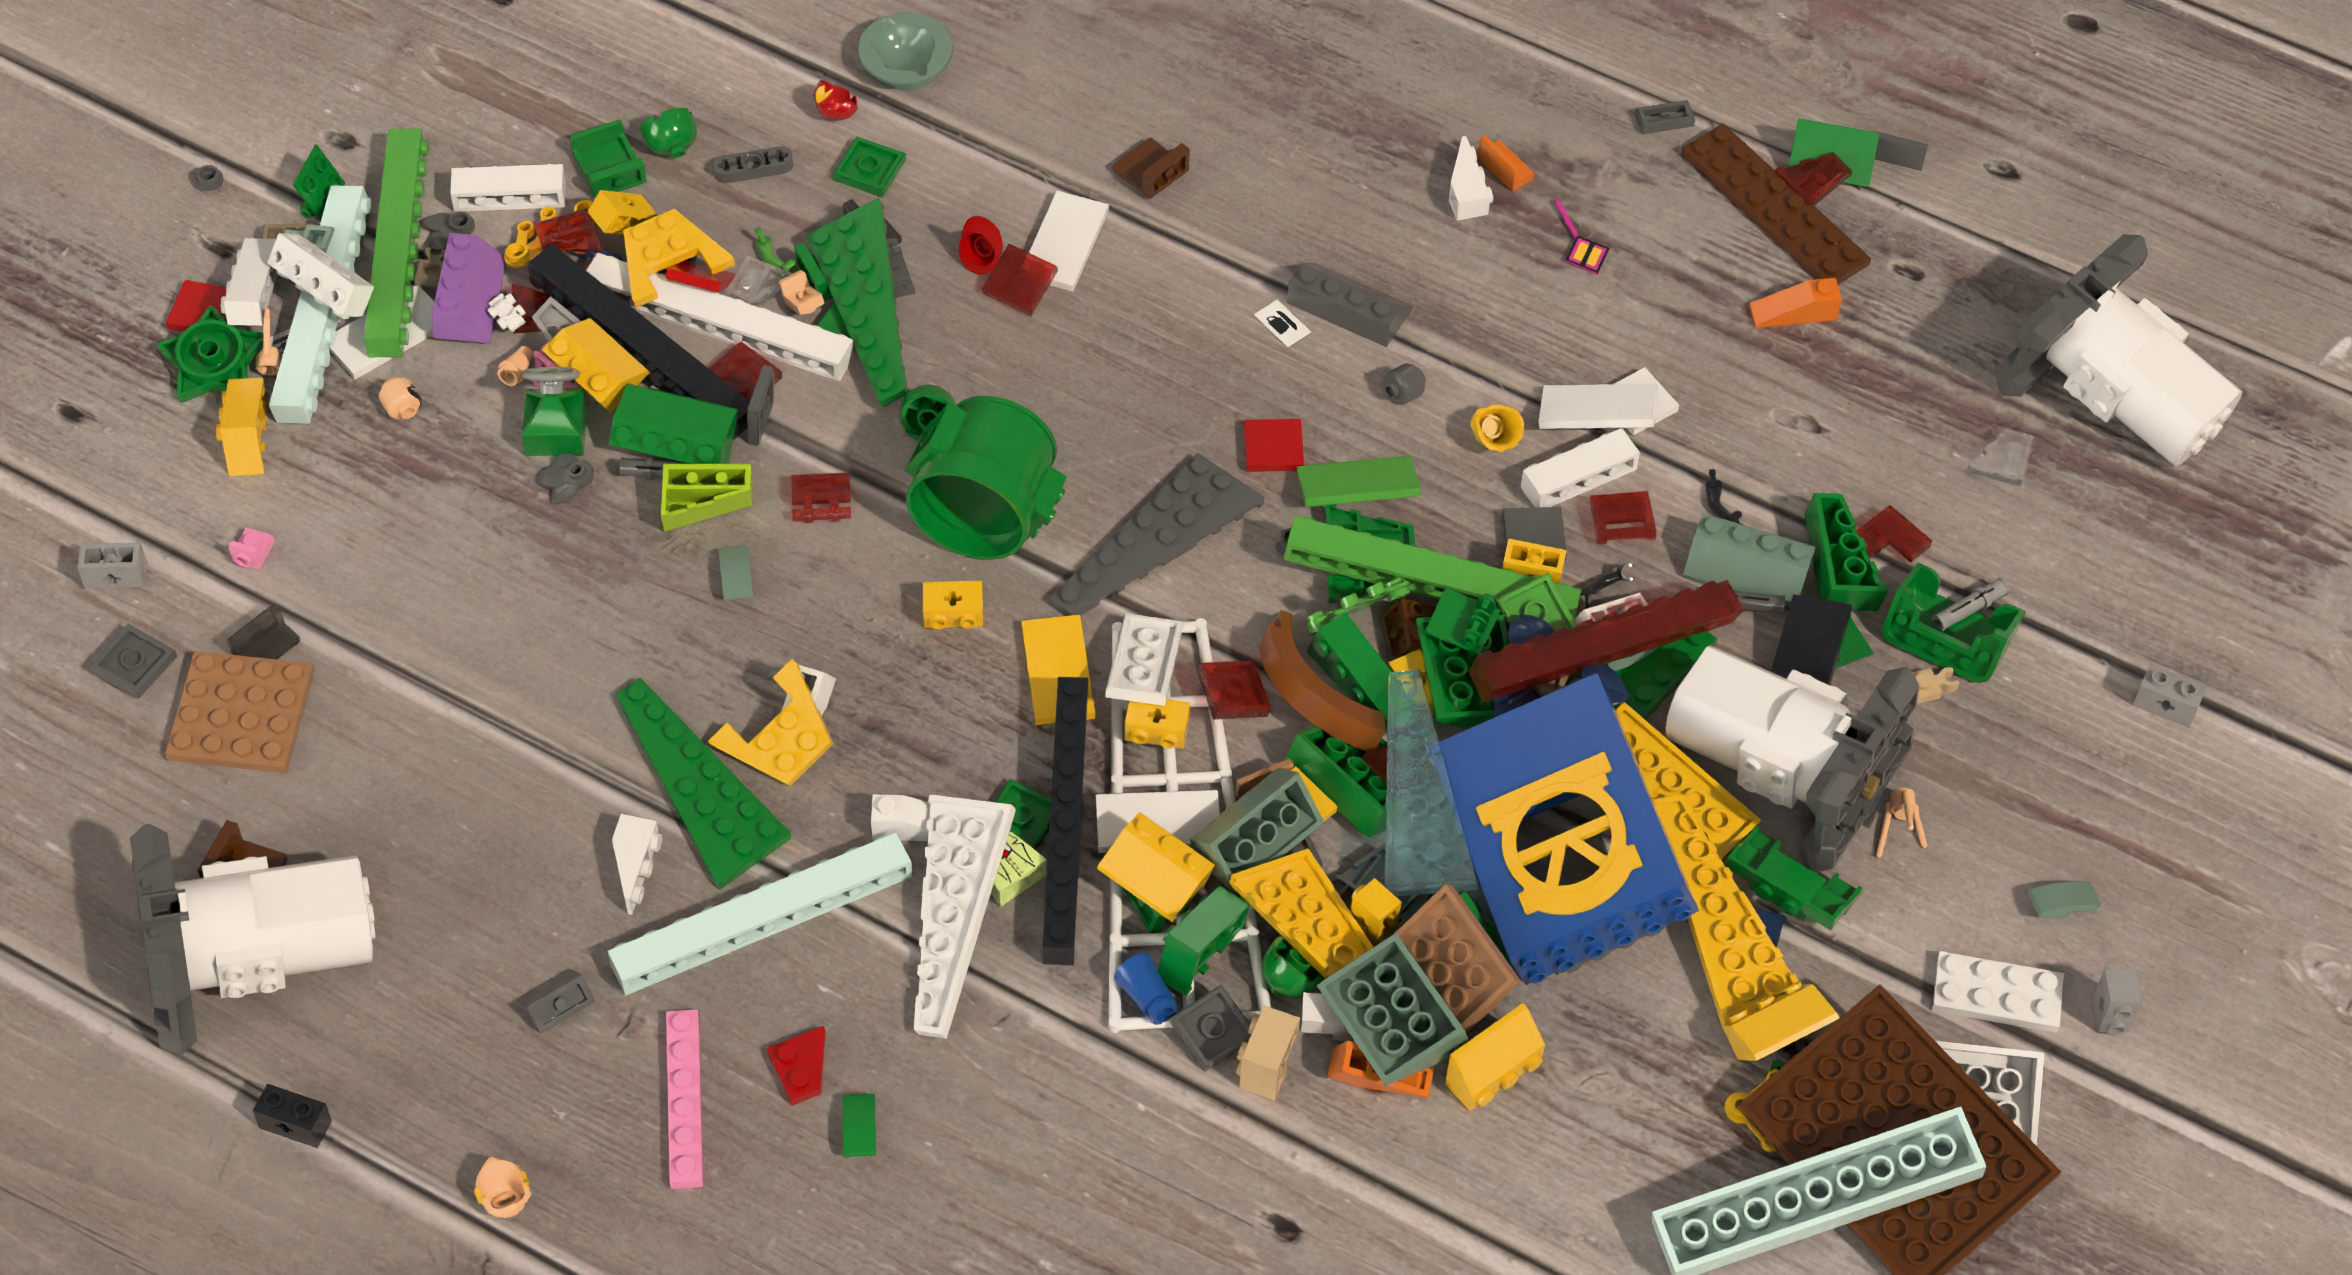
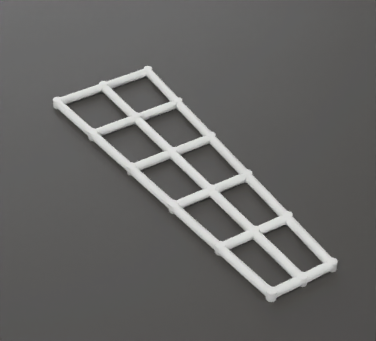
M1199 618L1196 621H1182L1184 622L1182 633L1196 632L1206 695L1171 697L1169 688L1167 699L1190 702V707H1208L1219 771L1177 773L1175 748L1163 747L1165 773L1123 775V711L1128 709L1129 701L1111 698V794H1122L1123 787L1166 785V792H1178V785L1221 783L1226 810L1236 802L1207 622L1203 618ZM1115 622L1112 625V663L1122 627L1121 622ZM1110 878L1109 1030L1117 1033L1120 1030L1173 1028L1169 1020L1155 1025L1146 1016L1121 1018L1122 987L1115 982L1114 975L1122 964V947L1165 945L1166 942L1163 941L1165 933L1122 935V886ZM1240 895V899H1242L1243 901H1245L1246 903H1248V902ZM1250 905L1244 923L1245 929H1241L1231 942H1248L1259 1011L1241 1012L1251 1024L1254 1015L1260 1016L1264 1005L1271 1008L1267 981L1262 971L1263 957L1255 909ZM1185 913L1180 914L1176 918L1177 925L1181 922ZM1194 979L1190 993L1187 996L1182 994L1183 1009L1195 1002Z

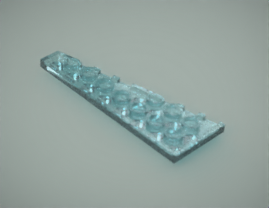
M1419 670L1389 672L1385 888L1394 896L1437 893L1445 884L1453 885L1457 892L1478 890L1476 874Z

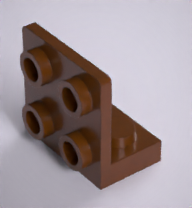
M1148 138L1114 163L1113 171L1147 198L1151 199L1189 171L1190 149L1181 143L1174 149L1167 150L1153 138Z
M1400 597L1380 616L1389 661H1393L1418 649L1421 650L1416 618L1432 617L1437 606Z
M226 820L197 871L200 878H203L202 866L211 865L214 862H232L243 860L247 857L259 858L266 856L268 868L284 866L288 858L285 853L243 840L238 824Z

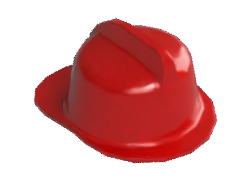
M972 216L967 219L963 227L958 252L960 260L968 270L978 275L988 274L994 270L1003 252V241L999 229L988 218L982 216Z

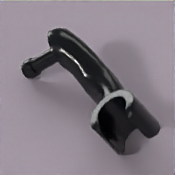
M1710 469V481L1705 484L1709 508L1719 518L1742 524L1738 520L1742 517L1740 511L1737 510L1730 513L1722 506L1720 497L1723 483L1720 480H1716V471Z
M1631 563L1621 564L1615 572L1597 578L1585 586L1580 593V596L1585 595V609L1592 607L1591 595L1597 594L1603 588L1620 580H1633L1635 577H1625L1623 572L1626 567H1633L1634 565Z

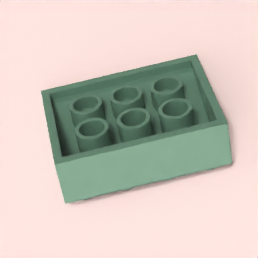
M1397 933L1317 985L1385 1086L1450 1058L1451 1053L1469 1041L1465 1030Z

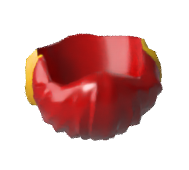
M820 80L814 89L813 96L816 107L819 109L820 114L827 119L842 121L852 117L858 109L857 97L854 95L851 98L850 91L842 87L830 84L825 80Z

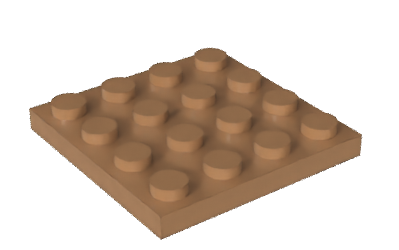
M194 651L165 752L167 760L287 774L315 671L313 664Z
M1445 884L1395 932L1466 1033L1521 982L1451 884Z

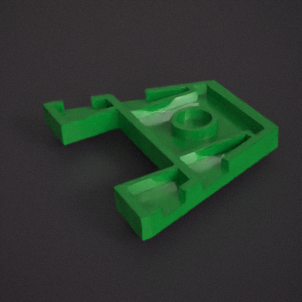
M1335 504L1325 505L1326 524L1340 525L1345 529L1367 532L1376 537L1398 540L1403 544L1415 547L1413 525L1380 516L1374 519L1361 515V511L1350 509L1348 512L1337 509ZM1328 575V603L1339 602L1342 598L1356 593L1357 596L1367 594L1366 589L1375 585V583L1344 575Z

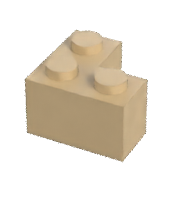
M1265 1005L1260 1016L1254 1015L1248 1032L1252 1035L1249 1042H1242L1237 1059L1240 1060L1236 1074L1240 1076V1089L1274 1101L1276 1100L1286 1076L1288 1057L1299 1033V1017Z

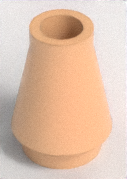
M520 346L516 352L499 364L497 372L499 379L508 386H515L521 383L524 379L522 372L528 369L534 357L533 351L527 346Z

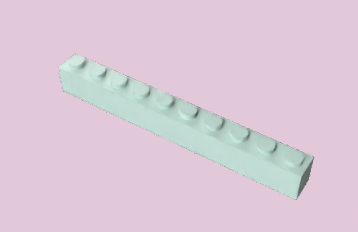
M331 186L320 226H332L334 228V233L326 253L354 272L355 258L360 254L361 236L365 235L366 218L367 214L371 213L372 201L370 197H367L363 186ZM302 290L269 403L276 423L310 424L312 414L317 410L318 392L324 385L323 374L325 367H328L330 363L329 345L335 344L337 323L342 320L341 317L333 313L332 308L316 302L312 294Z
M896 833L880 836L873 842L862 847H853L840 856L821 860L813 867L803 871H794L784 879L774 883H765L759 889L747 894L736 895L728 902L718 906H709L702 910L701 913L689 918H680L667 927L648 931L640 938L630 942H621L613 949L608 950L611 968L624 995H629L912 877L911 860Z

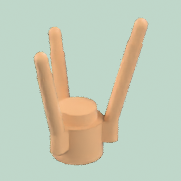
M265 308L263 349L255 356V369L262 375L276 376L283 355L279 353L276 347L270 346V310Z
M1909 788L1893 790L1890 794L1891 802L1885 803V816L1876 851L1877 858L1882 856L1892 814L1897 819L1906 820L1909 830H1913L1914 820L1920 844L1923 848L1927 847L1919 816V806L1915 802L1914 791Z

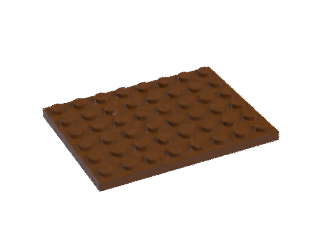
M1881 984L1758 1087L1737 1107L1742 1115L1789 1165L1958 1107L1962 1108L1986 1164L1982 1178L1845 1224L1892 1275H1947L2061 1175V1171Z

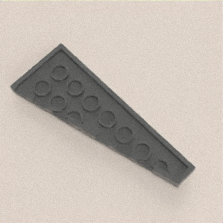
M1197 453L1049 599V605L1064 616L1083 615L1098 606L1105 597L1114 592L1118 594L1125 589V585L1137 578L1142 579L1146 577L1148 572L1158 565H1166L1197 546V542L1210 534L1215 535L1219 533L1226 524L1233 520L1239 521L1246 512L1256 506L1260 508L1264 504V496Z

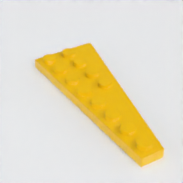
M1679 794L1653 799L1699 909L1698 912L1688 918V922L1721 1026L1730 1022V1015L1746 1009L1748 1013L1758 1008L1756 1003L1768 996L1773 995L1776 999L1784 995L1783 989L1799 982L1795 973L1792 974L1782 959L1783 954L1780 949L1774 946L1767 935L1765 925L1743 891L1739 890L1734 882L1733 874L1729 867L1724 866L1716 853L1717 848L1713 842L1708 840L1701 829L1700 821L1684 795Z
M1309 848L1231 875L1229 880L1231 886L1325 979L1374 948Z

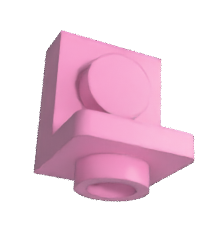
M245 528L239 541H231L228 547L233 562L242 567L250 566L261 569L275 541L271 534Z

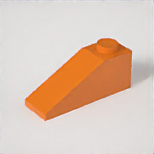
M1836 278L1816 279L1802 282L1751 302L1749 308L1755 328L1836 321L1842 297Z
M1348 1040L1333 1047L1327 1078L1355 1087L1426 1099L1429 1098L1434 1067H1429L1385 1086L1357 1044Z

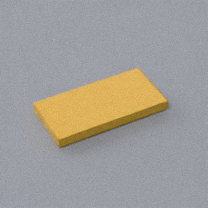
M1080 615L1021 621L1035 725L1053 724L1056 721L1058 677L1088 678L1087 720L1095 719Z

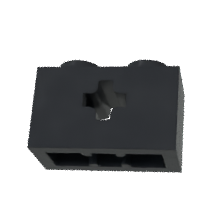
M268 1083L252 1110L260 1129L318 1148L332 1122L326 1103Z

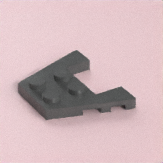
M1383 844L1355 862L1353 867L1343 874H1337L1329 879L1342 900L1348 892L1353 894L1360 885H1367L1374 878L1401 901L1399 924L1390 934L1392 936L1430 899L1436 875L1389 845Z

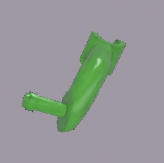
M760 227L755 228V233L759 238L755 244L765 264L780 271L784 278L800 271V269L794 267L796 264L794 258L789 259L786 263L777 259L773 255L771 237H764L762 229Z

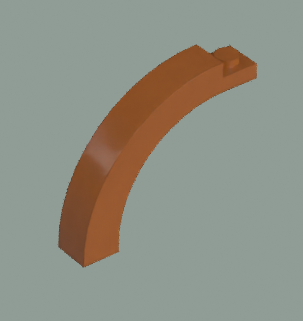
M1280 610L1276 620L1270 621L1259 645L1260 658L1269 679L1282 697L1311 723L1349 745L1374 754L1385 733L1384 713L1345 697L1320 679L1305 663L1296 648L1292 633V614Z

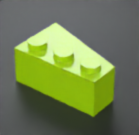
M663 464L661 520L664 532L753 506L754 478L751 464Z

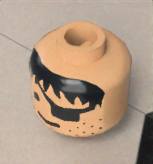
M390 378L383 383L379 392V401L393 419H409L417 413L421 406L422 398L412 382L407 378Z

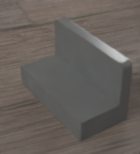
M1877 132L1880 135L1875 160L1919 171L1922 170L1928 144Z
M572 969L567 970L517 1000L519 1006L527 1011L537 1032L540 1034L596 1002L583 976Z

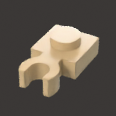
M1931 668L1912 672L1919 683L1917 704L1940 699L1942 691L1947 693L1955 692L1959 687V680L1953 682L1946 680V678L1952 677L1953 668H1944L1936 675H1934Z

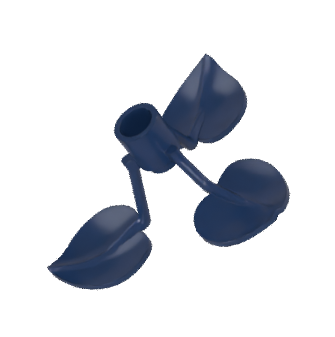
M1517 616L1508 630V641L1513 649L1517 647L1530 655L1537 654V658L1542 661V653H1552L1557 648L1558 638L1555 630L1546 621L1536 616ZM1592 664L1584 667L1581 672V678H1575L1566 685L1568 686L1598 673L1613 705L1624 703L1629 699V693L1619 675L1610 667L1601 664ZM1506 682L1501 685L1496 694L1494 716H1500L1542 696L1536 694L1533 689L1528 690L1522 682Z

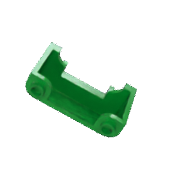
M1918 562L1897 589L1882 627L1884 638L1889 643L1943 668L1951 667L1954 673L1973 682L1983 683L1988 681L1996 671L2020 627L2026 611L2011 604H2001L1994 610L1991 618L1975 612L1946 628L1943 632L1936 630L1931 623L1932 615L1939 613L1956 602L1937 594L1941 582L1938 573Z

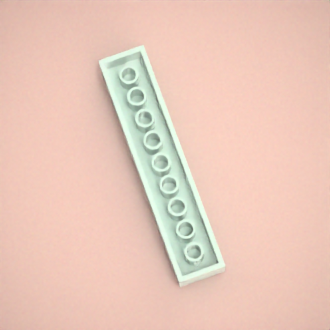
M1961 1107L1653 1211L1652 1225L1671 1274L1699 1275L1982 1178L1986 1164Z

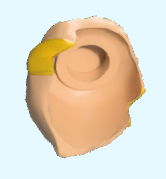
M490 1157L476 1177L474 1193L478 1204H482L488 1214L497 1218L503 1217L506 1219L517 1216L523 1210L525 1203L528 1202L532 1194L529 1190L530 1182L526 1172L519 1165L510 1161Z

